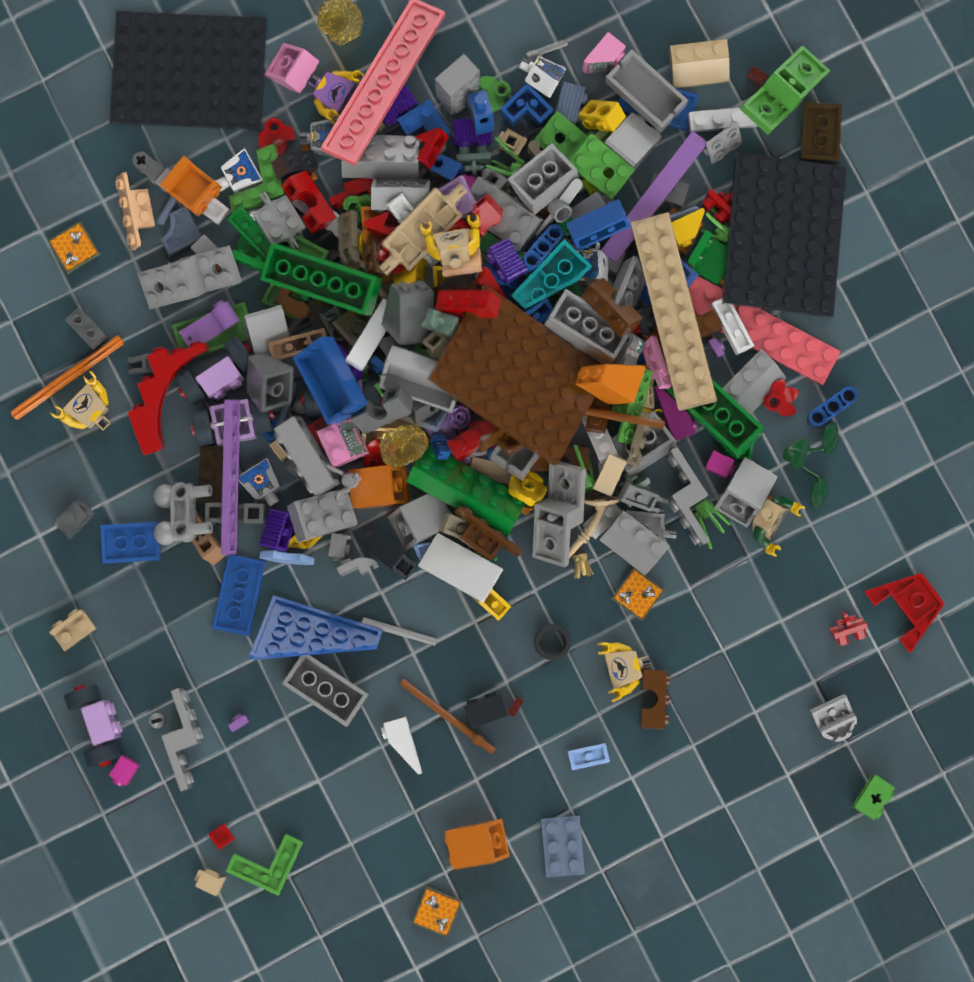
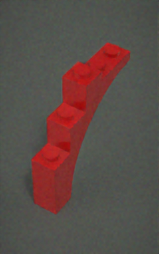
M196 341L189 344L190 348L183 350V347L172 350L173 354L170 353L169 349L158 347L151 350L152 354L147 355L155 377L153 378V375L142 378L143 382L137 384L145 406L143 403L132 406L133 410L128 412L143 455H149L165 449L161 432V413L167 390L174 377L186 364L195 357L209 351L207 343Z

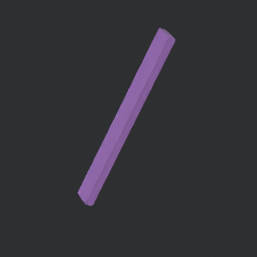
M691 132L628 214L627 218L630 225L631 222L652 217L704 149L706 140L695 132ZM632 225L612 235L601 250L614 263L619 260L635 239Z
M237 399L224 400L221 555L237 553L240 400Z

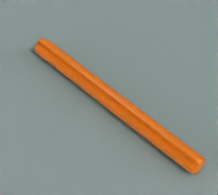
M115 336L11 411V415L16 420L20 419L124 344L120 336Z

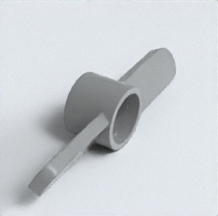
M574 178L560 197L553 199L549 203L547 210L550 215L535 233L537 238L545 232L554 219L560 223L569 219L572 210L568 205L583 185L579 178Z

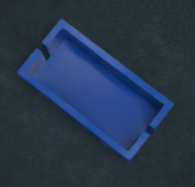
M319 337L307 346L308 348L295 355L293 360L327 424H338L367 405L368 402L334 338Z

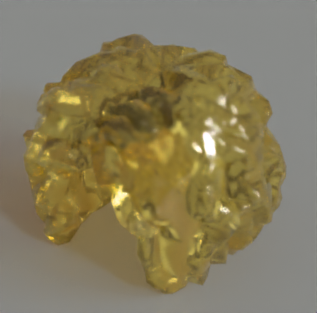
M351 0L323 1L317 13L318 27L323 33L330 34L332 42L338 45L346 44L360 36L361 25L364 24L361 10Z
M408 423L400 425L396 430L385 432L381 439L379 447L381 448L383 461L387 465H391L392 468L408 466L409 462L413 463L418 458H422V454L429 446V440L420 427Z

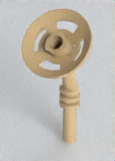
M599 495L585 497L584 503L595 506L597 512L587 529L584 528V532L581 531V535H578L577 540L570 546L569 558L583 543H587L586 540H590L589 537L593 536L592 533L603 517L605 510H607V506L620 501L617 496Z

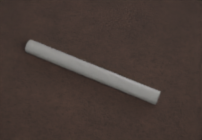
M365 617L362 620L363 624L382 629L385 632L434 646L437 642V638Z

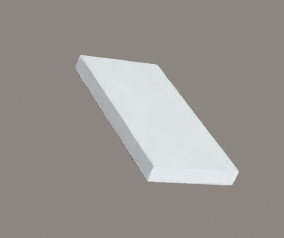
M439 533L436 534L418 564L423 570L484 603L503 571L499 566Z

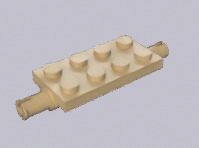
M458 184L448 196H444L437 188H433L386 237L381 244L390 252V256L379 266V269L383 270L385 275L388 276L398 264H402L410 271L428 252L424 240L426 236L421 233V223L424 229H429L428 221L431 222V236H433L435 233L447 232L463 216L457 210L456 203L468 191L463 189L464 187L461 184Z

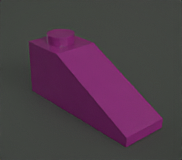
M658 385L655 386L654 391L660 409L663 411L662 414L667 429L675 441L693 436L696 433L695 430H697L694 418L691 419L685 410L679 411L677 402L662 388L659 389Z

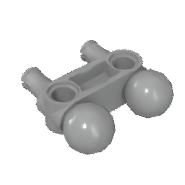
M178 482L173 486L163 484L155 489L153 498L157 506L161 508L171 507V522H160L154 528V538L159 544L170 545L177 541L188 543L195 539L197 535L213 532L211 522L196 523V498L212 496L211 485L194 486L192 483Z

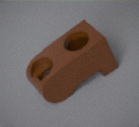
M282 288L273 303L278 306L282 305L284 310L297 318H309L312 313L311 306L292 297L294 291Z

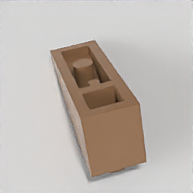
M326 328L269 342L268 345L271 356L281 360L297 355L303 349L308 348L307 346L319 337H328Z
M196 510V523H204L205 520ZM214 531L209 534L197 535L192 540L202 559L213 565L226 556L221 555V540Z

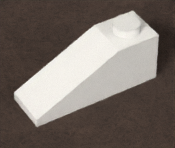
M403 717L383 723L384 727L381 728L383 738H388V742L417 774H421L422 769L407 718Z

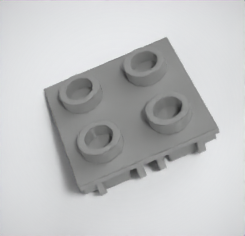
M734 122L706 142L703 152L706 156L709 155L711 164L721 160L728 152L738 148L743 143L738 122Z

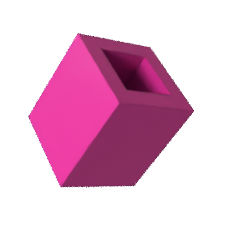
M712 451L704 470L726 479L728 475L731 476L736 466L733 465L734 459Z
M122 755L109 774L113 778L112 782L120 787L128 785L140 764Z

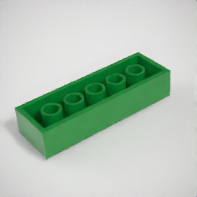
M271 243L260 280L363 315H372L383 278L281 244Z
M712 379L717 401L685 409V411L738 459L764 433V427ZM672 385L669 389H663L676 401Z
M429 444L426 445L415 462L406 482L456 509L460 506L467 507L473 512V516L485 520L489 524L488 527L500 531L507 537L526 505L525 502L511 496L508 493V487L451 456L447 460L437 459L432 446Z

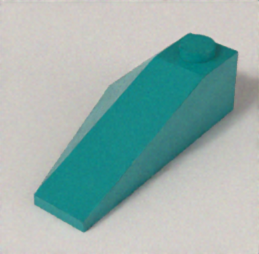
M564 239L511 296L526 309L579 281L592 265Z

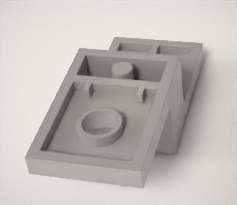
M230 245L184 257L173 263L137 273L149 309L196 298L208 291L242 282ZM216 264L221 267V273L216 271ZM158 282L163 285V291L158 288Z
M675 447L668 453L669 458L667 460L672 468H677L679 472L678 478L682 484L686 483L687 486L669 498L670 502L668 504L674 513L678 512L680 515L679 521L683 528L689 529L691 533L689 537L694 545L698 544L700 547L710 540L689 508L705 499L708 494L678 447Z
M561 461L556 466L549 463L548 498L535 504L533 558L562 567L569 565L570 529L583 523L586 468ZM564 479L568 480L569 487L564 483ZM549 539L554 543V548L550 545Z
M177 688L172 690L171 693L183 728L162 735V739L180 791H184L193 787L194 778L192 773L187 771L186 765L188 761L184 753L181 754L180 750L202 743L201 739L204 737L201 728L196 726V713L194 709H190L188 702L191 699L188 691H184L183 688Z

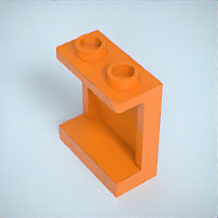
M185 156L179 160L160 183V186L196 216L207 210L208 204L220 194L222 189L218 182L196 167Z

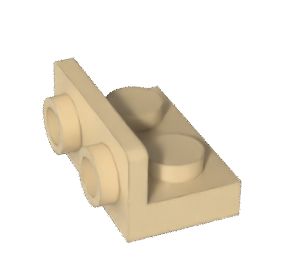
M75 609L67 615L69 618L64 622L60 620L52 625L53 629L49 633L55 637L64 651H67L97 629L84 610L78 611Z

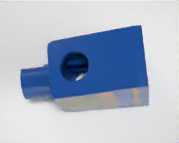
M486 90L468 94L466 105L476 136L494 131L493 111ZM485 118V122H480L481 119Z
M440 153L431 169L427 168L432 177L444 184H448L460 175H466L462 164Z

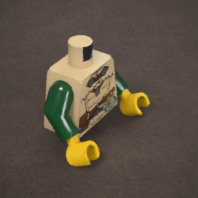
M781 495L775 496L772 500L766 499L752 522L753 538L765 548L767 554L777 556L774 551L775 549L781 550V547L770 543V540L788 510L800 517L801 515L798 513V510L800 508L805 509L801 504Z

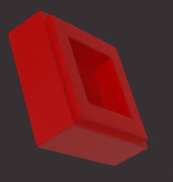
M225 823L208 834L218 850H221L235 840V837Z

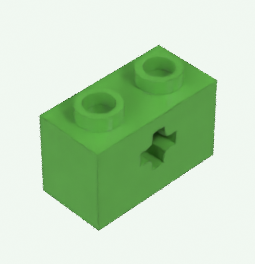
M872 774L852 804V807L868 818L875 820V818H879L884 811L882 807L886 801L890 802L893 798L895 787L877 775ZM872 794L877 795L879 799L877 802L871 798Z

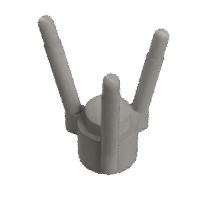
M561 40L527 52V58L535 63L538 56L543 57L544 53L565 47L568 43Z
M329 464L325 465L329 470L342 476L341 481L345 488L337 492L336 496L350 492L362 480L358 473H346Z

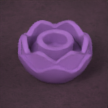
M456 405L453 412L448 413V421L455 429L466 427L471 419L469 410L463 405Z

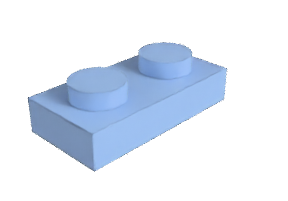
M606 743L568 751L572 770L610 762Z

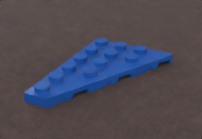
M273 595L249 659L256 660L377 649L383 630Z

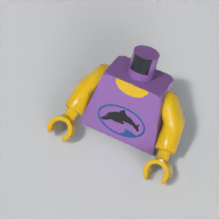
M359 70L353 72L333 71L332 73L326 72L322 79L313 74L308 84L315 88L313 93L314 104L319 114L334 124L333 118L340 116L339 114L356 89L354 81L360 84L361 81L358 79L360 76L364 77V74Z

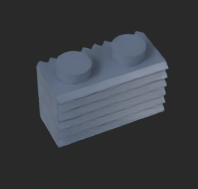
M563 82L556 111L576 126V122H581L578 114L581 112V104L585 105L588 94L584 93V86Z

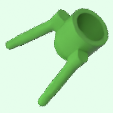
M495 137V141L517 162H512L508 167L500 162L491 160L492 164L500 168L490 165L485 167L511 177L519 170L518 167L524 165L525 161L520 159L498 137Z
M714 207L711 209L715 215L718 213ZM706 213V217L718 227L715 230L717 235L712 234L711 238L718 242L722 240L725 243L728 238L729 224L726 221L720 224L709 213ZM702 229L700 233L704 234L706 230Z
M574 445L579 465L585 468L578 446ZM590 458L589 474L586 472L585 493L594 490L593 487L596 482Z
M706 499L694 507L697 511L694 515L709 538L702 517L704 519L710 517L721 533L725 531L713 516V513L718 515L727 525H731V522L721 512L714 509L713 503H709ZM711 541L707 542L709 549H712Z

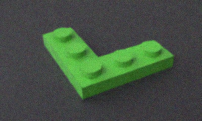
M274 144L256 150L263 184L230 195L229 201L232 213L239 205L246 211L264 205L259 195L265 191L271 201L286 195L281 188V185L284 183L283 179L277 180L271 164L272 161L278 158L277 148Z
M285 834L270 869L234 853L226 872L279 896L303 841Z

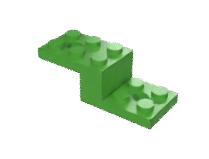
M802 45L771 75L764 86L740 110L769 135L830 70Z
M558 111L553 114L534 139L539 142L542 150L553 143L577 168L578 177L582 176L609 200L614 198L635 171L633 167L592 133L586 135ZM557 133H561L564 136V142L561 144L555 141ZM606 167L611 168L613 171L611 178H606L603 174Z

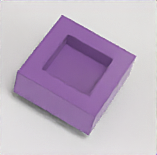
M714 337L707 342L716 360L725 354V347L721 340L717 341Z
M238 714L231 719L232 723L228 726L232 732H235L250 722V719L247 715L241 716V714Z

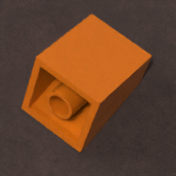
M612 364L581 367L576 385L608 405L634 403L645 367Z
M384 465L348 470L349 473H358L362 477L359 485L350 490L349 497L353 509L400 506L410 502L408 482H406L408 478L406 466Z
M502 818L445 831V843L448 846L449 862L453 870L495 863L510 857Z

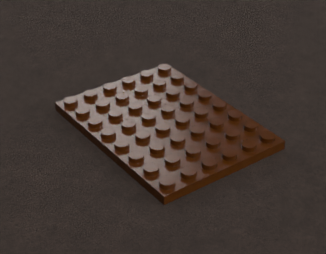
M484 284L480 290H491L501 299L498 317L480 318L474 313L466 312L427 379L544 460L556 466L595 398L594 395L576 385L578 373L581 367L600 364Z

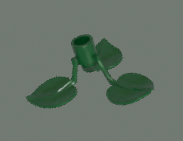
M836 422L830 423L824 429L821 447L810 448L809 440L801 438L787 446L783 452V460L791 462L794 469H802L815 477L816 481L811 489L813 510L819 508L828 493V481L824 477L820 479V476L804 467L807 453L810 451L825 450L826 455L834 452L839 440V430Z

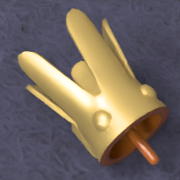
M578 549V555L572 556L575 564L574 578H580V570L583 576L587 575L590 577L591 573L594 575L588 563L587 553L580 554Z

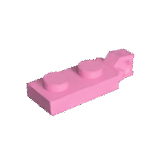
M651 336L645 342L642 351L648 370L653 371L652 379H655L659 389H669L672 382L668 375L661 347L657 337Z

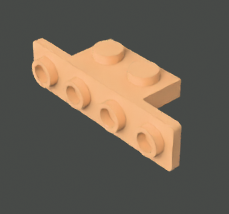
M124 172L116 177L115 185L117 190H119V205L123 210V224L127 230V243L130 245L131 250H136L141 246L138 229L152 228L155 226L148 189L130 190L127 173Z

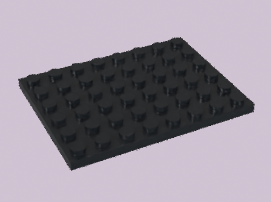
M116 11L110 124L261 131L267 18Z
M740 152L735 153L722 304L829 318L834 317L847 167Z

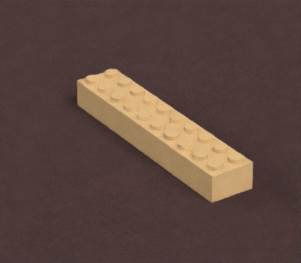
M669 212L631 222L678 409L681 411L716 402L717 398Z

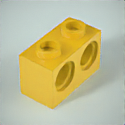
M590 100L578 114L582 125L586 129L614 132L626 117L618 102Z

